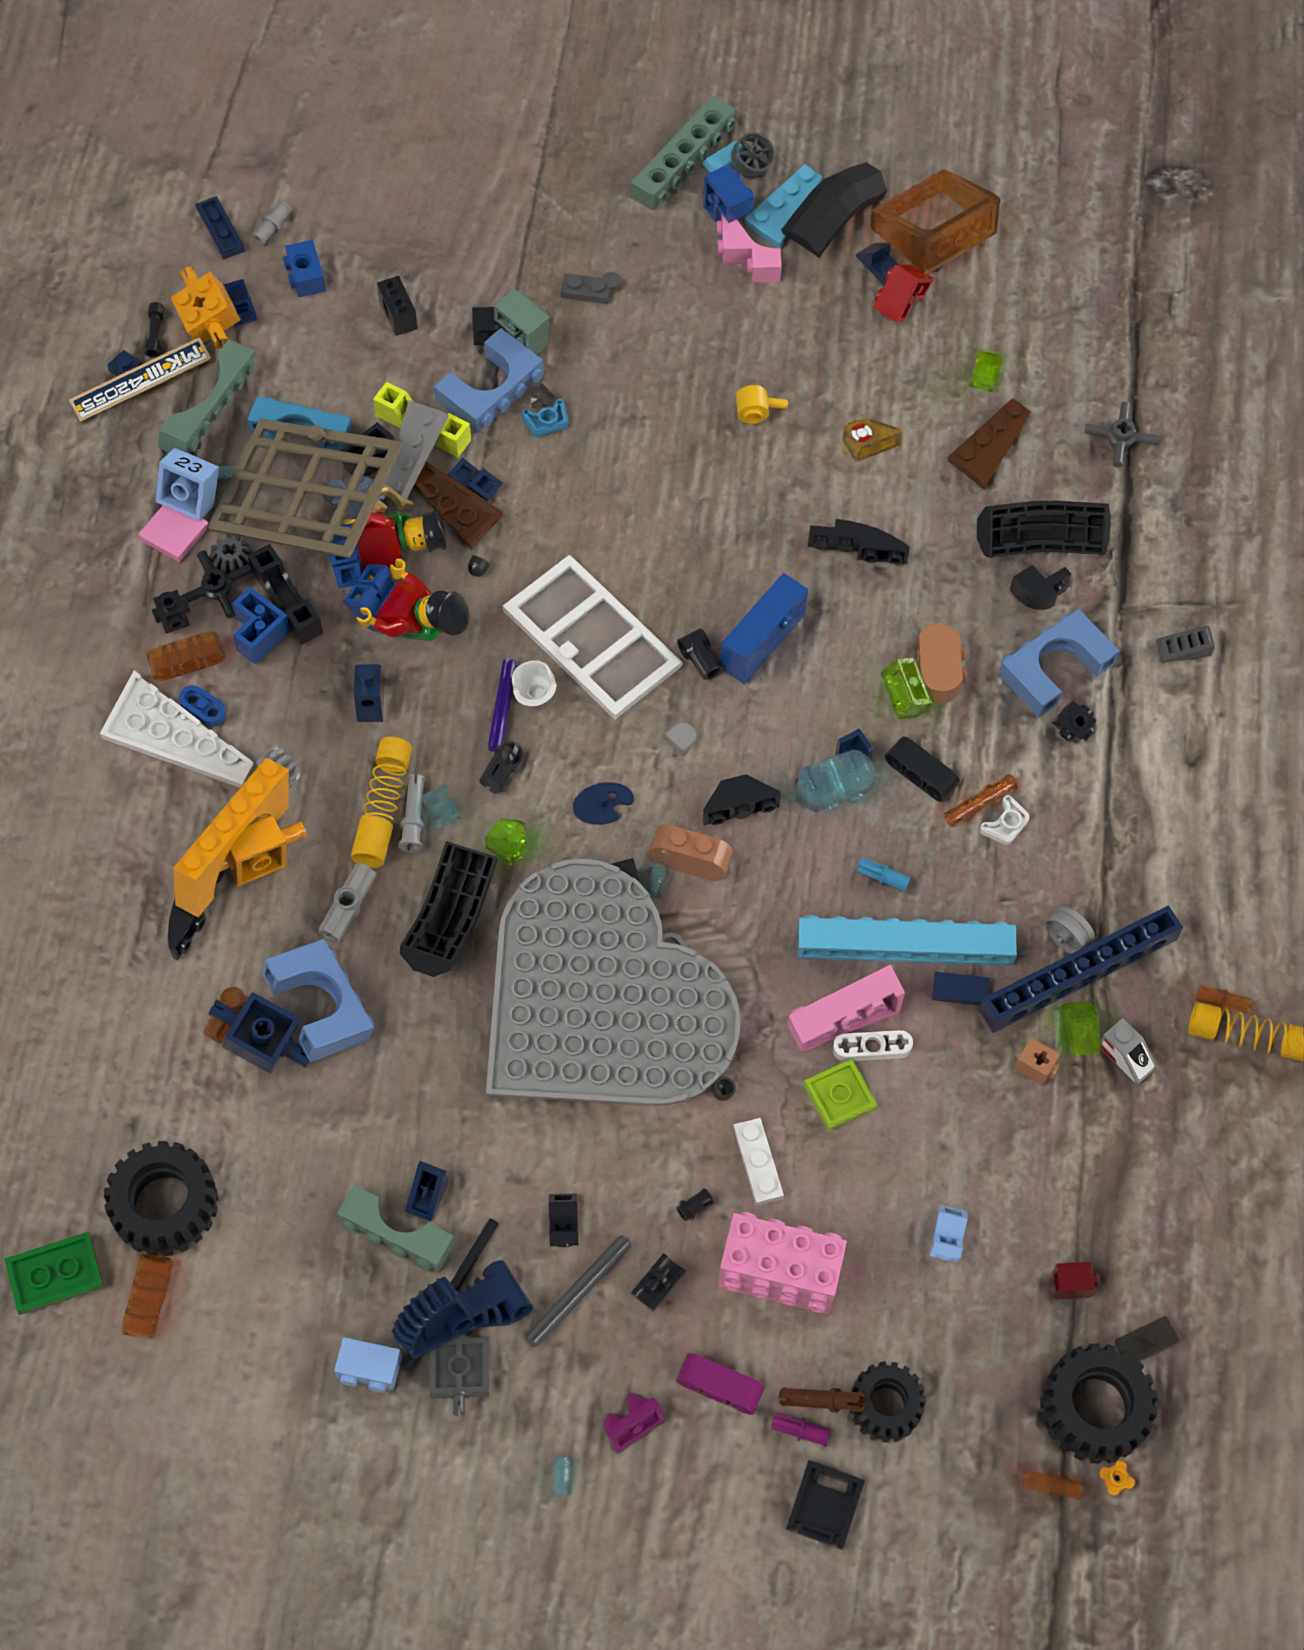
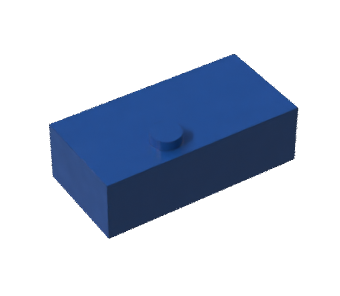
M783 572L722 642L720 662L723 665V671L745 685L805 616L808 588Z

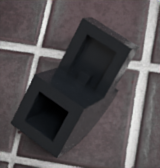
M1031 565L1013 577L1010 591L1026 607L1035 610H1046L1054 607L1057 596L1068 589L1072 573L1066 567H1063L1045 579L1035 566Z
M577 1193L549 1194L550 1247L579 1246Z

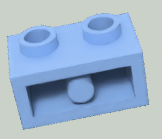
M343 1337L334 1373L337 1379H340V1383L344 1385L357 1386V1383L369 1385L368 1389L375 1392L385 1393L386 1389L394 1391L402 1354L400 1349Z

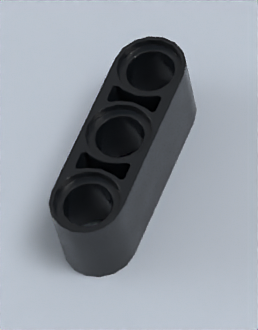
M902 736L884 755L885 760L892 768L936 801L943 802L960 783L956 773L908 737Z

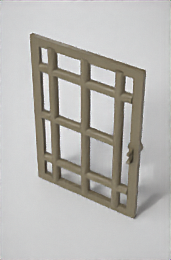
M260 418L207 528L210 531L235 536L238 534L240 537L350 558L402 449L403 443L401 441L322 429L318 425L310 427ZM266 431L277 432L273 440L263 438ZM287 434L307 437L314 442L319 440L323 443L328 441L330 444L337 442L365 447L361 455L284 442ZM257 448L269 449L258 472L247 471ZM379 449L388 452L385 458L373 457L375 450ZM279 451L312 456L301 481L268 475ZM323 458L357 464L346 489L312 483ZM367 467L380 468L369 493L357 491ZM241 481L253 482L242 506L230 505ZM263 484L296 490L285 515L251 509ZM307 492L341 499L330 523L295 517ZM351 501L362 502L363 505L353 527L340 526ZM225 514L236 516L233 524L222 522ZM247 518L280 524L277 532L243 525ZM290 527L325 534L322 540L319 541L288 535L287 533ZM335 535L347 537L345 544L332 543Z

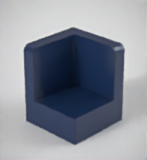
M860 728L837 740L835 755L848 774L871 763L873 747Z

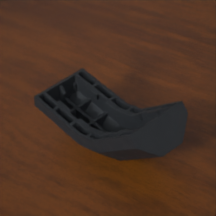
M865 162L825 178L812 189L782 227V233L820 257L851 217L859 210L884 199L887 188L882 172Z
M1050 500L985 506L977 518V541L983 555L988 558L1032 552L1105 555L1110 538L1111 514L1109 504Z
M448 841L445 842L422 910L400 945L399 954L413 971L436 977L452 969L477 922L498 861L497 857Z

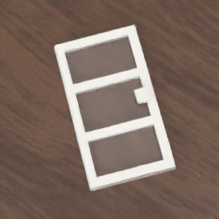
M571 555L564 558L503 605V611L615 720L683 665V662Z

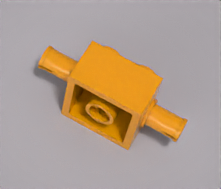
M186 267L187 276L183 269L180 272L186 287L170 298L187 333L193 339L200 337L203 344L212 339L214 346L220 349L224 346L221 340L224 341V344L228 341L224 331L241 319L224 285L211 272L198 279L194 268Z
M273 816L255 820L238 836L228 852L220 872L229 869L236 885L239 887L287 867L286 845L307 837L303 824L299 821L280 830Z

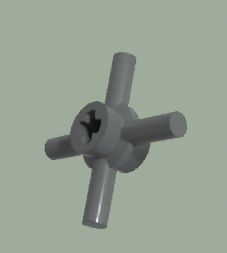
M1129 402L1121 403L1119 419L1109 427L1086 424L1085 434L1108 438L1110 446L1115 449L1113 466L1118 468L1123 466L1125 450L1134 442L1158 445L1159 435L1136 432L1134 423L1129 420L1131 407Z

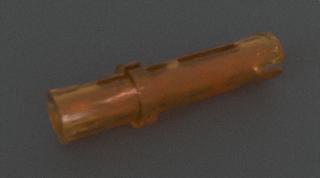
M1007 774L999 781L985 785L983 790L944 812L946 822L949 826L954 827L986 806L998 803L1000 798L1018 788L1016 780L1012 775Z

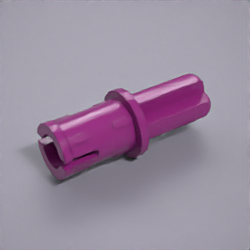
M775 1413L771 1424L773 1430L797 1437V1441L803 1439L823 1445L824 1447L827 1445L831 1431L830 1428L827 1429L806 1422V1418L800 1420L781 1413Z

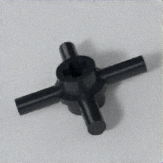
M200 551L197 557L205 571L201 586L181 595L180 598L186 597L187 602L190 603L206 595L211 599L219 601L226 618H233L235 613L228 598L232 583L252 574L253 571L250 565L247 564L227 574L222 570L214 569L207 552Z

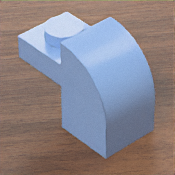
M939 1205L930 1256L958 1262L963 1249V1237L968 1219L967 1211Z

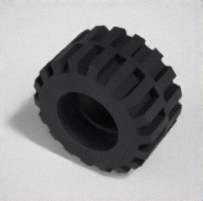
M886 1361L879 1362L877 1367L872 1364L868 1366L866 1372L862 1371L857 1381L854 1383L852 1392H863L865 1398H859V1400H866V1405L863 1411L850 1410V1414L854 1416L852 1420L855 1426L860 1425V1432L864 1435L866 1432L871 1434L870 1439L876 1441L878 1437L882 1438L883 1443H889L890 1439H894L895 1442L900 1441L904 1435L907 1437L912 1433L923 1415L926 1403V1396H923V1384H918L919 1377L915 1373L910 1375V1368L905 1365L901 1369L898 1368L897 1362H892L891 1366L886 1365ZM880 1388H889L896 1391L904 1402L903 1411L896 1416H884L878 1413L870 1401L872 1392Z

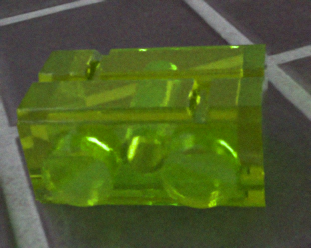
M914 658L894 660L888 668H885L880 673L897 719L919 717L924 710L932 705Z

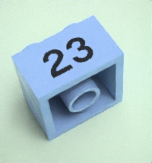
M174 448L159 463L155 502L200 521L214 507L219 467Z

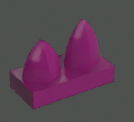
M628 1393V1415L624 1417L620 1414L607 1413L604 1431L611 1447L617 1454L666 1421L661 1407L654 1397L649 1400L642 1395Z

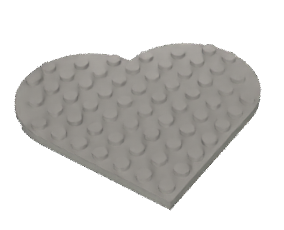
M571 859L553 863L550 867L538 873L535 872L519 886V889L507 902L499 927L486 1096L665 1106L681 1103L700 1095L724 1074L734 1057L739 1041L740 1012L736 995L733 993L725 975L712 961H708L703 956L697 954L695 950L685 946L662 942V926L658 910L651 900L649 893L635 878L630 877L621 871L620 868L606 862L591 859Z

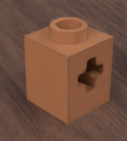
M1030 1038L1014 1069L1037 1083L1044 1085L1047 1078L1053 1080L1061 1066L1057 1064L1060 1054L1037 1040ZM1038 1061L1043 1062L1041 1065L1036 1064Z

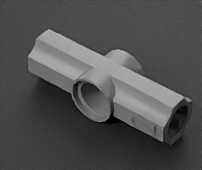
M362 863L355 864L343 887L335 892L334 902L318 929V933L326 940L333 943L340 942L352 919L360 913V905L377 877L375 871ZM346 900L353 901V903L348 906L342 905V903Z

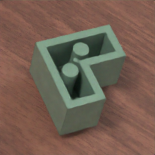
M514 288L494 305V320L537 355L548 346L550 317L545 310L536 307L528 296L519 293Z

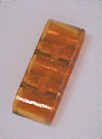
M209 631L153 648L148 651L146 657L153 678L157 681H164L219 664L225 659V653L219 635L216 632Z
M145 1253L141 1255L123 1318V1335L153 1339L172 1271V1258Z

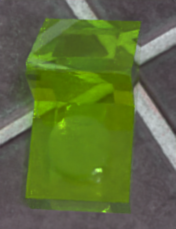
M981 346L978 350L969 387L993 392L1004 352Z

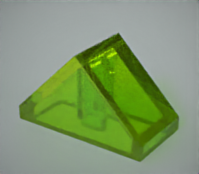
M1090 1001L1062 1004L1072 1057L1099 1054V1015Z

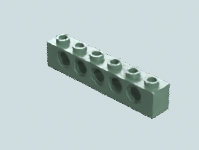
M712 96L631 182V198L652 211L659 204L662 205L672 190H676L680 186L685 176L693 172L699 161H703L707 157L713 146H717L726 132H730L734 128L736 123L735 108Z

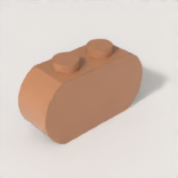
M933 624L924 628L919 634L917 644L918 691L923 698L933 703L940 704L952 701L960 693L962 683H966L967 671L966 667H962V660H965V645H961L960 634L951 626Z
M661 825L657 828L649 850L650 858L658 865L711 881L722 880L725 877L733 854L731 846L721 839L673 825Z

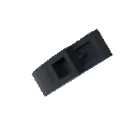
M836 519L835 527L810 525L808 547L819 550L836 549L843 552L857 551V560H864L870 563L877 561L889 562L894 565L907 564L910 546L878 528L849 520Z
M225 870L219 872L217 884L222 880ZM175 899L169 918L168 945L173 959L178 961L182 953L185 954L189 950L192 943L191 939L196 931L199 932L204 927L206 915L203 911L199 917H196L176 906Z

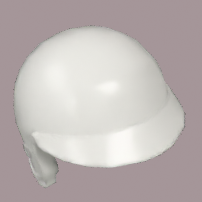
M541 661L522 663L514 670L512 675L514 696L523 705H542L550 700L555 693L557 687L555 677L546 663Z

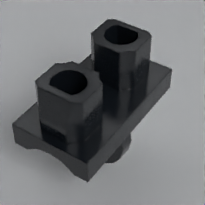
M663 1253L632 1290L631 1295L654 1312L685 1275L686 1270Z

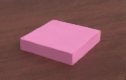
M162 505L140 531L138 537L140 541L180 563L208 530L209 523L203 518L198 521Z

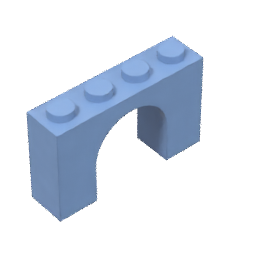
M502 328L484 342L485 357L508 375L507 380L501 386L492 390H477L468 386L451 372L434 386L435 401L454 416L470 423V428L476 433L480 432L483 428H487L496 416L504 413L514 400L521 398L532 384L538 383L544 375L543 359Z
M1080 609L1072 614H1065L1061 617L1058 624L1053 627H1046L1039 637L1033 641L1031 639L1026 641L1019 651L1015 654L1009 653L1001 661L999 676L1038 718L1057 706L1062 691L1047 677L1039 665V659L1043 655L1052 651L1071 653L1096 677L1112 667L1117 661L1120 651Z
M325 939L265 960L261 974L273 995L298 986L313 985L327 991L336 1003V1013L302 1027L298 1041L310 1063L369 1041L374 1029L373 1019L370 1014H366L361 1005L359 994L353 991L346 971L344 969L341 970L334 950L328 947Z

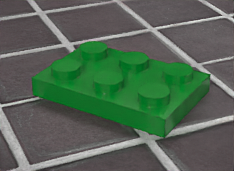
M89 1232L4 1259L16 1310L19 1315L104 1288Z

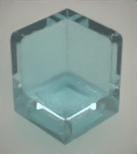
M446 784L422 795L424 809L437 830L460 818V813L450 799L449 789Z

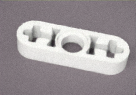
M902 1030L846 1033L836 1037L833 1044V1054L838 1060L843 1062L851 1058L853 1061L900 1059L910 1054L913 1039L909 1033ZM886 1039L888 1040L889 1045L888 1051H885ZM897 1039H901L902 1043L906 1044L904 1049L900 1050L898 1045H894ZM869 1040H876L881 1048L877 1052H870L866 1049L865 1043ZM857 1041H861V1044H860V1052H861V1053H858V1052H857V1051H858V1047H856V1046H857ZM844 1042L847 1043L848 1047H852L848 1053H844L843 1048H840Z

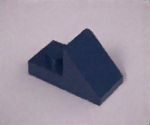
M890 242L873 243L856 253V257L883 286L887 281L885 277L889 269L899 265L890 256Z

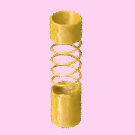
M390 736L380 740L375 759L378 766L372 770L375 778L369 782L372 790L366 794L369 802L363 806L365 815L360 818L351 852V859L357 864L362 863L370 868L384 865L393 831L392 823L395 820L390 815L384 813H367L365 807L368 804H372L374 807L388 812L398 810L395 804L388 801H370L369 794L373 791L383 798L392 800L401 797L397 791L392 789H373L372 782L375 779L390 787L399 788L404 785L400 779L395 777H376L375 770L378 767L392 775L402 776L407 773L406 770L409 766L413 747L408 741L399 737ZM379 778L393 779L399 781L401 785H391L381 781ZM377 790L390 791L397 794L398 797H388L378 793ZM374 803H386L394 806L395 809H385ZM373 815L386 816V817L392 819V821H388V820H386L385 818H382V817H379V816H373Z
M1198 1001L1195 1003L1189 1022V1035L1208 1040L1211 1039V1041L1214 1040L1223 1013L1227 1011L1225 1044H1227L1237 1016L1241 1014L1242 1024L1239 1047H1241L1246 1030L1251 1020L1255 1017L1254 1051L1267 1021L1270 1023L1268 1054H1270L1275 1035L1283 1024L1282 1058L1304 1062V1027L1297 1026L1296 1024L1291 1025V1023L1286 1027L1283 1021L1277 1025L1273 1033L1272 1021L1270 1018H1267L1262 1023L1258 1032V1018L1256 1015L1249 1018L1244 1028V1016L1241 1011L1234 1016L1230 1025V1013L1227 1008L1221 1012L1220 1006H1212V1004H1204Z

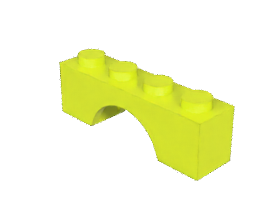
M386 382L373 398L375 415L401 429L408 402L413 400L408 392ZM448 413V418L434 446L459 458L471 441L470 423Z

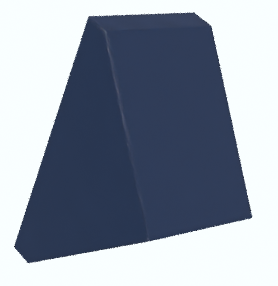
M420 1161L416 1169L405 1212L432 1221L449 1184L447 1171Z

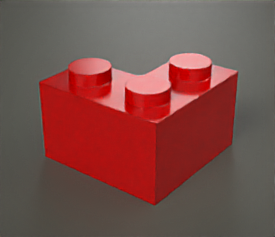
M895 265L887 272L885 277L887 281L883 289L881 288L877 292L874 299L876 303L873 308L896 322H903L908 316L915 300L924 299L934 278L912 265Z

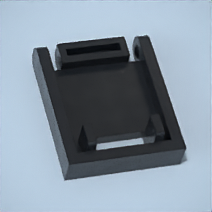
M808 1460L786 1530L791 1532L795 1522L800 1523L797 1534L829 1546L832 1545L834 1536L839 1537L837 1549L843 1550L865 1480ZM819 1474L847 1483L845 1494L816 1484Z

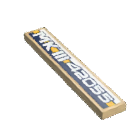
M199 337L68 401L81 423L210 361L211 357Z

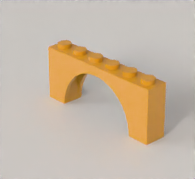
M265 758L173 867L176 906L199 917L214 899L215 884L222 864L242 831L257 817L268 818L273 816L277 822L289 808V769Z

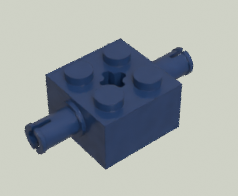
M254 992L251 993L242 1010L239 1011L227 1006L218 999L214 1002V1006L212 1005L208 1015L230 1026V1030L224 1038L222 1048L270 1074L280 1057L283 1058L284 1056L302 1065L304 1068L307 1067L308 1062H310L303 1048L293 1042L292 1038L301 1018ZM264 1030L266 1032L264 1035L260 1036L257 1034Z

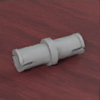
M280 201L271 214L263 218V223L252 235L256 243L263 246L274 232L279 231L281 228L280 224L292 212L287 203Z

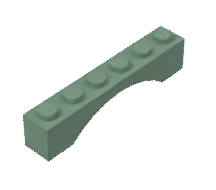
M228 339L217 354L216 374L218 382L212 393L195 407L170 415L159 430L158 448L167 452L177 448L186 453L194 452L197 449L201 437L208 434L213 421H217L220 418L224 406L231 403L236 390H241L247 375H252L256 367L254 350Z

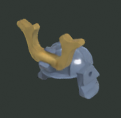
M363 476L357 491L369 493L374 479ZM340 479L331 480L327 485L343 489L347 487ZM384 485L372 512L384 513L387 506L380 500L385 499V496L389 497L399 510L403 508L410 509L413 502L403 498L390 486ZM323 495V499L332 505L338 506L341 500L340 498ZM351 501L346 514L351 517H357L363 503Z

